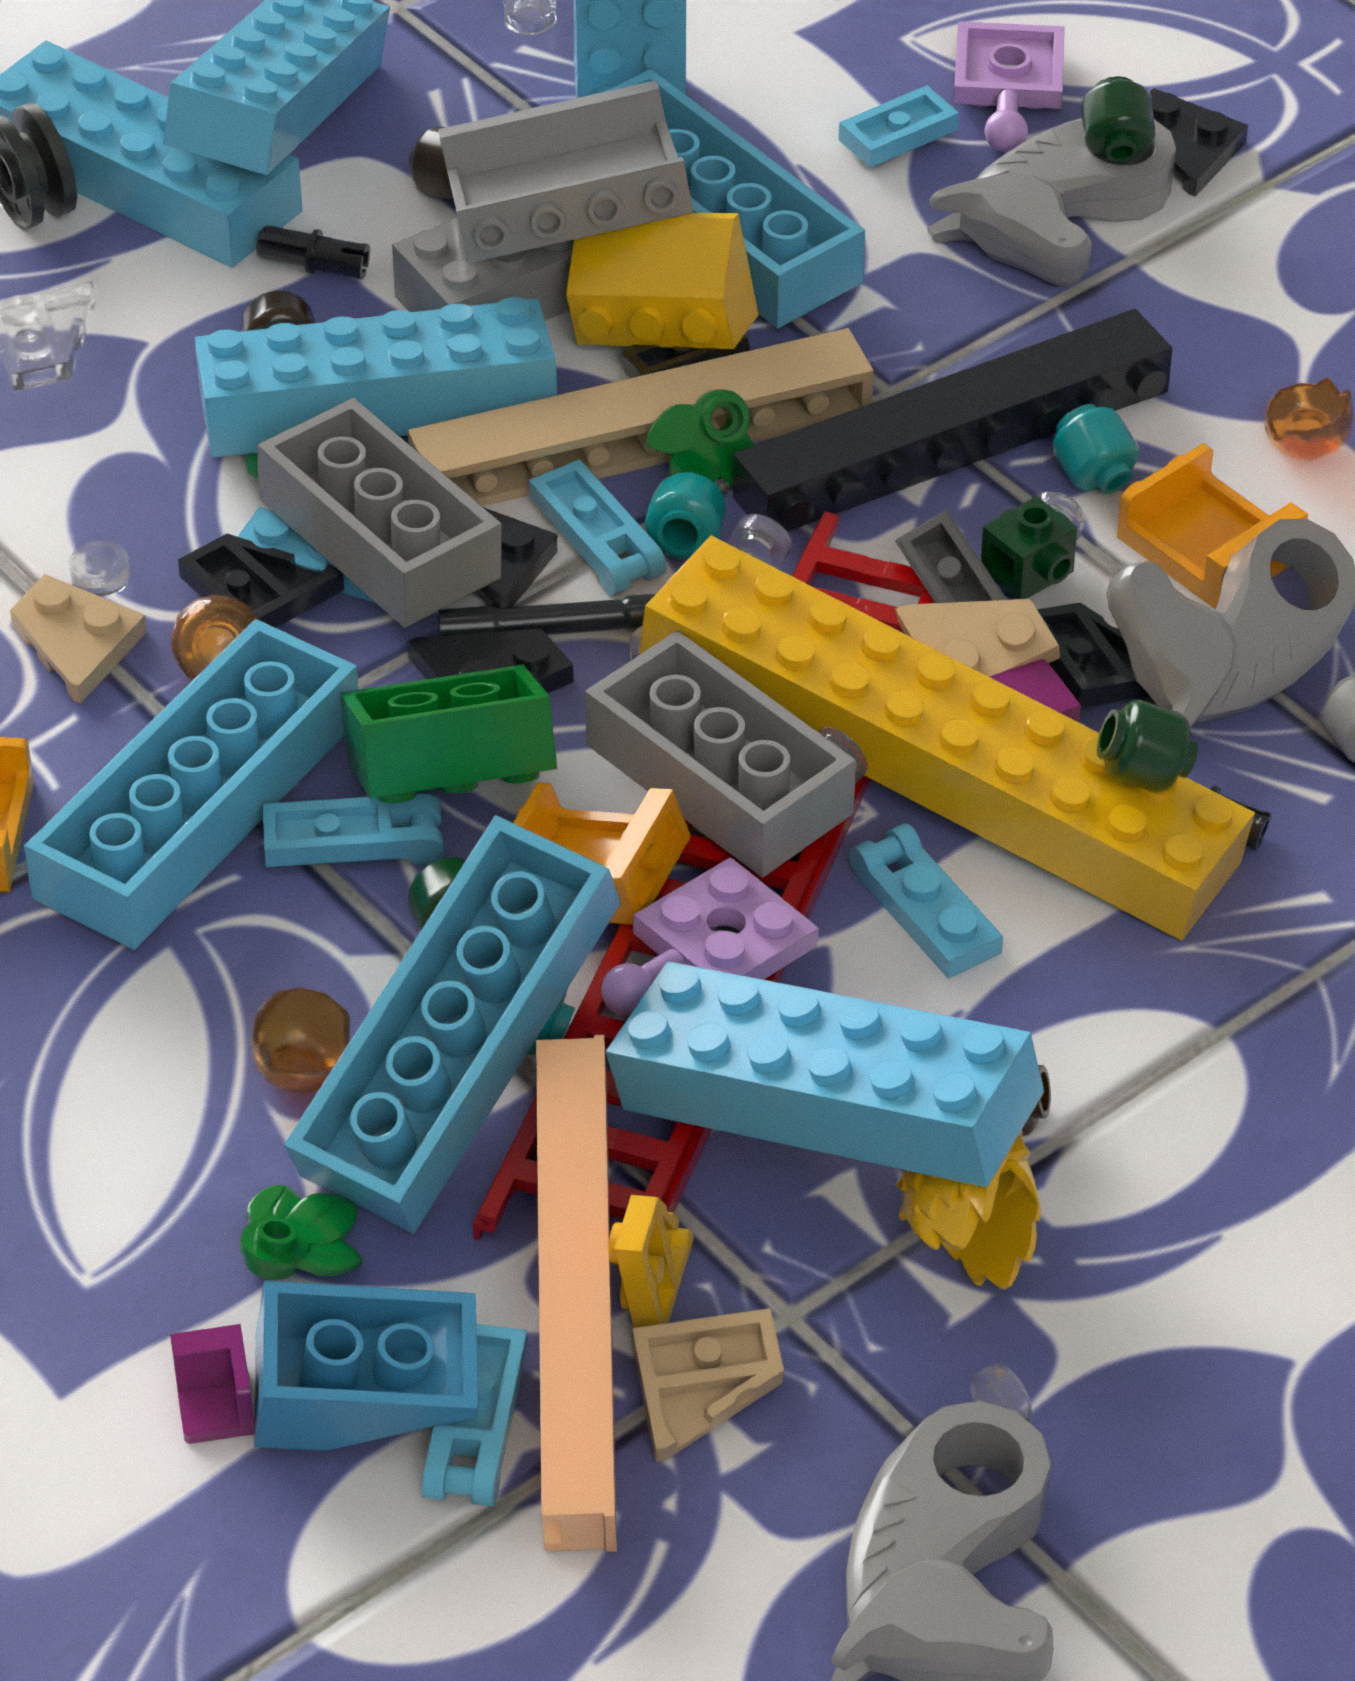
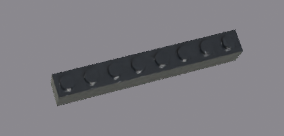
M1134 308L733 453L732 497L766 539L821 520L824 512L837 514L880 497L1057 433L1056 426L1066 414L1080 406L1093 404L1096 407H1108L1117 411L1166 393L1169 388L1173 348L1142 314Z

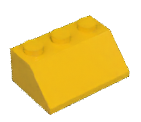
M690 213L574 240L566 296L577 345L632 346L634 344L656 345L659 347L678 346L734 349L759 316L739 213Z

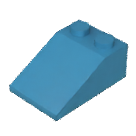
M264 1281L256 1326L254 1447L328 1451L477 1417L479 1401L475 1293Z

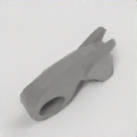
M1082 118L1063 123L1052 129L1050 128L1005 153L986 167L975 180L951 185L935 192L929 201L931 207L934 210L955 213L927 228L928 234L935 242L959 240L976 242L993 261L1024 270L1050 284L1058 286L1072 285L1087 272L1090 266L1092 242L1084 230L1072 223L1068 217L1076 216L1106 221L1141 220L1161 210L1172 189L1176 147L1171 131L1154 119L1156 134L1152 144L1130 161L1112 162L1093 154L1086 147Z
M1279 519L1231 556L1223 578L1216 611L1187 598L1176 590L1168 575L1155 562L1151 561L1129 564L1110 580L1106 597L1108 608L1126 643L1136 682L1150 695L1158 706L1184 715L1191 728L1196 722L1240 714L1268 701L1296 682L1318 663L1333 646L1354 608L1355 565L1354 559L1335 533L1309 519ZM1271 561H1279L1292 567L1303 578L1310 595L1311 605L1309 610H1302L1289 604L1278 593L1271 580Z
M983 1401L944 1406L925 1418L886 1459L863 1503L852 1535L845 1583L847 1630L843 1634L831 1659V1664L836 1666L831 1681H863L867 1677L878 1673L903 1681H1042L1047 1676L1052 1665L1054 1647L1053 1629L1046 1617L1029 1609L1006 1605L992 1596L982 1583L973 1576L974 1573L990 1563L1013 1553L1036 1536L1046 1508L1051 1461L1042 1433L1017 1411ZM968 1465L981 1466L1002 1474L1012 1486L1001 1493L993 1495H968L950 1487L940 1476L953 1468Z

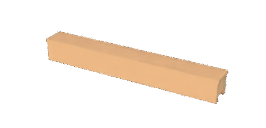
M594 1035V1038L536 1040L542 1523H544L545 1551L606 1549V1552H617L604 1035Z

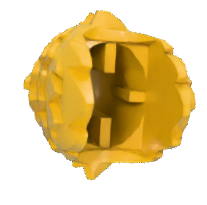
M1022 1130L988 1187L904 1170L903 1175L896 1183V1187L903 1192V1203L898 1215L902 1221L907 1220L914 1234H918L921 1240L931 1249L938 1250L942 1243L946 1251L956 1261L961 1259L970 1279L978 1286H982L985 1279L988 1278L1000 1289L1005 1290L1011 1287L1018 1275L1021 1261H1030L1035 1251L1037 1240L1036 1221H1040L1041 1205L1027 1160L1030 1156V1151L1022 1139Z

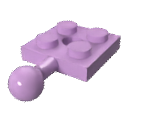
M958 21L953 104H970L976 107L997 106L996 112L988 118L984 130L985 138L994 150L1007 153L1026 141L1028 126L1024 117L1018 113V107L1032 110L1043 108L1061 109L1065 26ZM1002 64H1014L1016 66H1006Z
M730 857L634 914L633 934L659 954V956L641 967L626 963L612 968L603 979L601 986L602 998L612 1012L629 1017L667 961L764 980L816 948L819 928ZM718 926H730L740 932L737 934L730 931L714 932L711 929Z

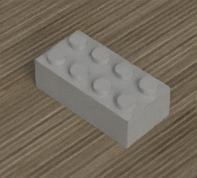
M456 218L392 244L395 297L409 312L436 310L456 303L468 306L498 303L502 299L509 297L538 298L544 320H547L570 310L566 292L574 240L468 263L459 220Z
M355 398L343 402L257 445L259 500L404 628L501 578L502 523Z
M678 630L585 691L586 745L645 790L649 791L650 788L672 789L686 821L762 878L854 814L856 760Z

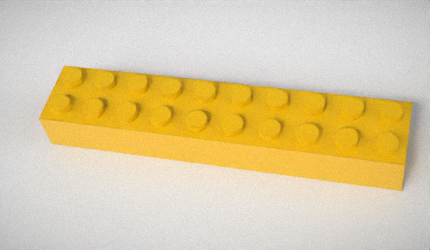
M712 535L645 605L639 655L676 630L680 631L856 760L855 771L1181 941L1184 940L1241 864L1255 812L1188 778L1178 777L1169 789L1162 792H1151L1114 780L1106 772L1104 760L1097 756L1098 732Z

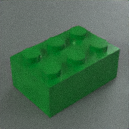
M524 665L340 693L348 765L370 799L378 798L379 801L384 803H400L415 798L416 791L440 788L445 793H463L476 789L479 781L502 778L507 783H526L538 779L542 771L557 769L550 696Z

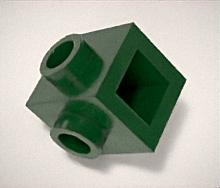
M1036 496L1014 509L1005 511L997 519L983 526L981 562L995 583L1015 599H1027L1052 584L1060 583L1069 574L1074 572L1078 527L1066 515L1057 512Z

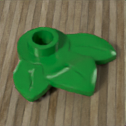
M726 389L710 390L704 393L696 401L695 405L675 404L663 411L652 424L648 432L646 444L653 450L671 454L669 459V477L676 473L692 472L703 475L714 483L721 477L727 484L733 487V453L754 446V443L746 433L750 421L748 407L742 397L733 391ZM721 407L726 413V422L721 428L715 429L711 423V415L715 409Z
M273 1185L263 1189L249 1203L247 1208L249 1224L241 1233L240 1251L244 1256L246 1267L255 1275L271 1280L288 1278L295 1274L298 1269L317 1276L329 1277L341 1275L362 1265L361 1256L352 1246L342 1241L356 1224L358 1208L348 1199L331 1193H314L300 1199L296 1192L287 1185Z

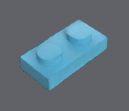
M926 85L839 122L838 140L871 168L958 131L959 112Z

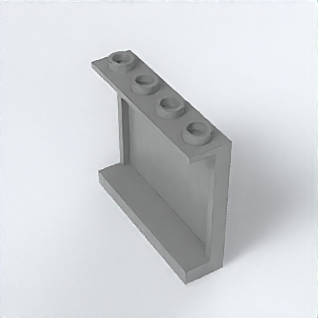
M657 80L438 129L468 263L694 213L683 157L678 158L665 120Z

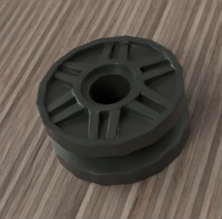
M33 102L18 106L13 111L12 123L7 117L0 114V203L12 221L24 230L40 224L43 221L45 209L49 214L58 218L75 210L77 203L75 176L61 136L46 112Z

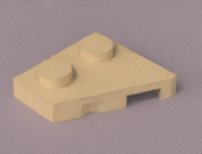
M44 574L10 609L12 628L27 645H31L37 650L38 659L49 672L56 670L66 683L69 697L80 704L147 633L144 614L47 574Z
M1031 599L902 605L895 609L897 622L906 635L988 677L1040 659L1050 663L1060 658L1059 645Z
M771 1308L632 1328L633 1352L655 1462L668 1460L783 1383L784 1368Z

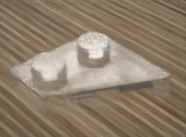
M92 281L24 296H13L0 301V355L14 392L71 379L76 364L75 352L82 347L86 335L85 320L89 310H94L96 306L95 289Z

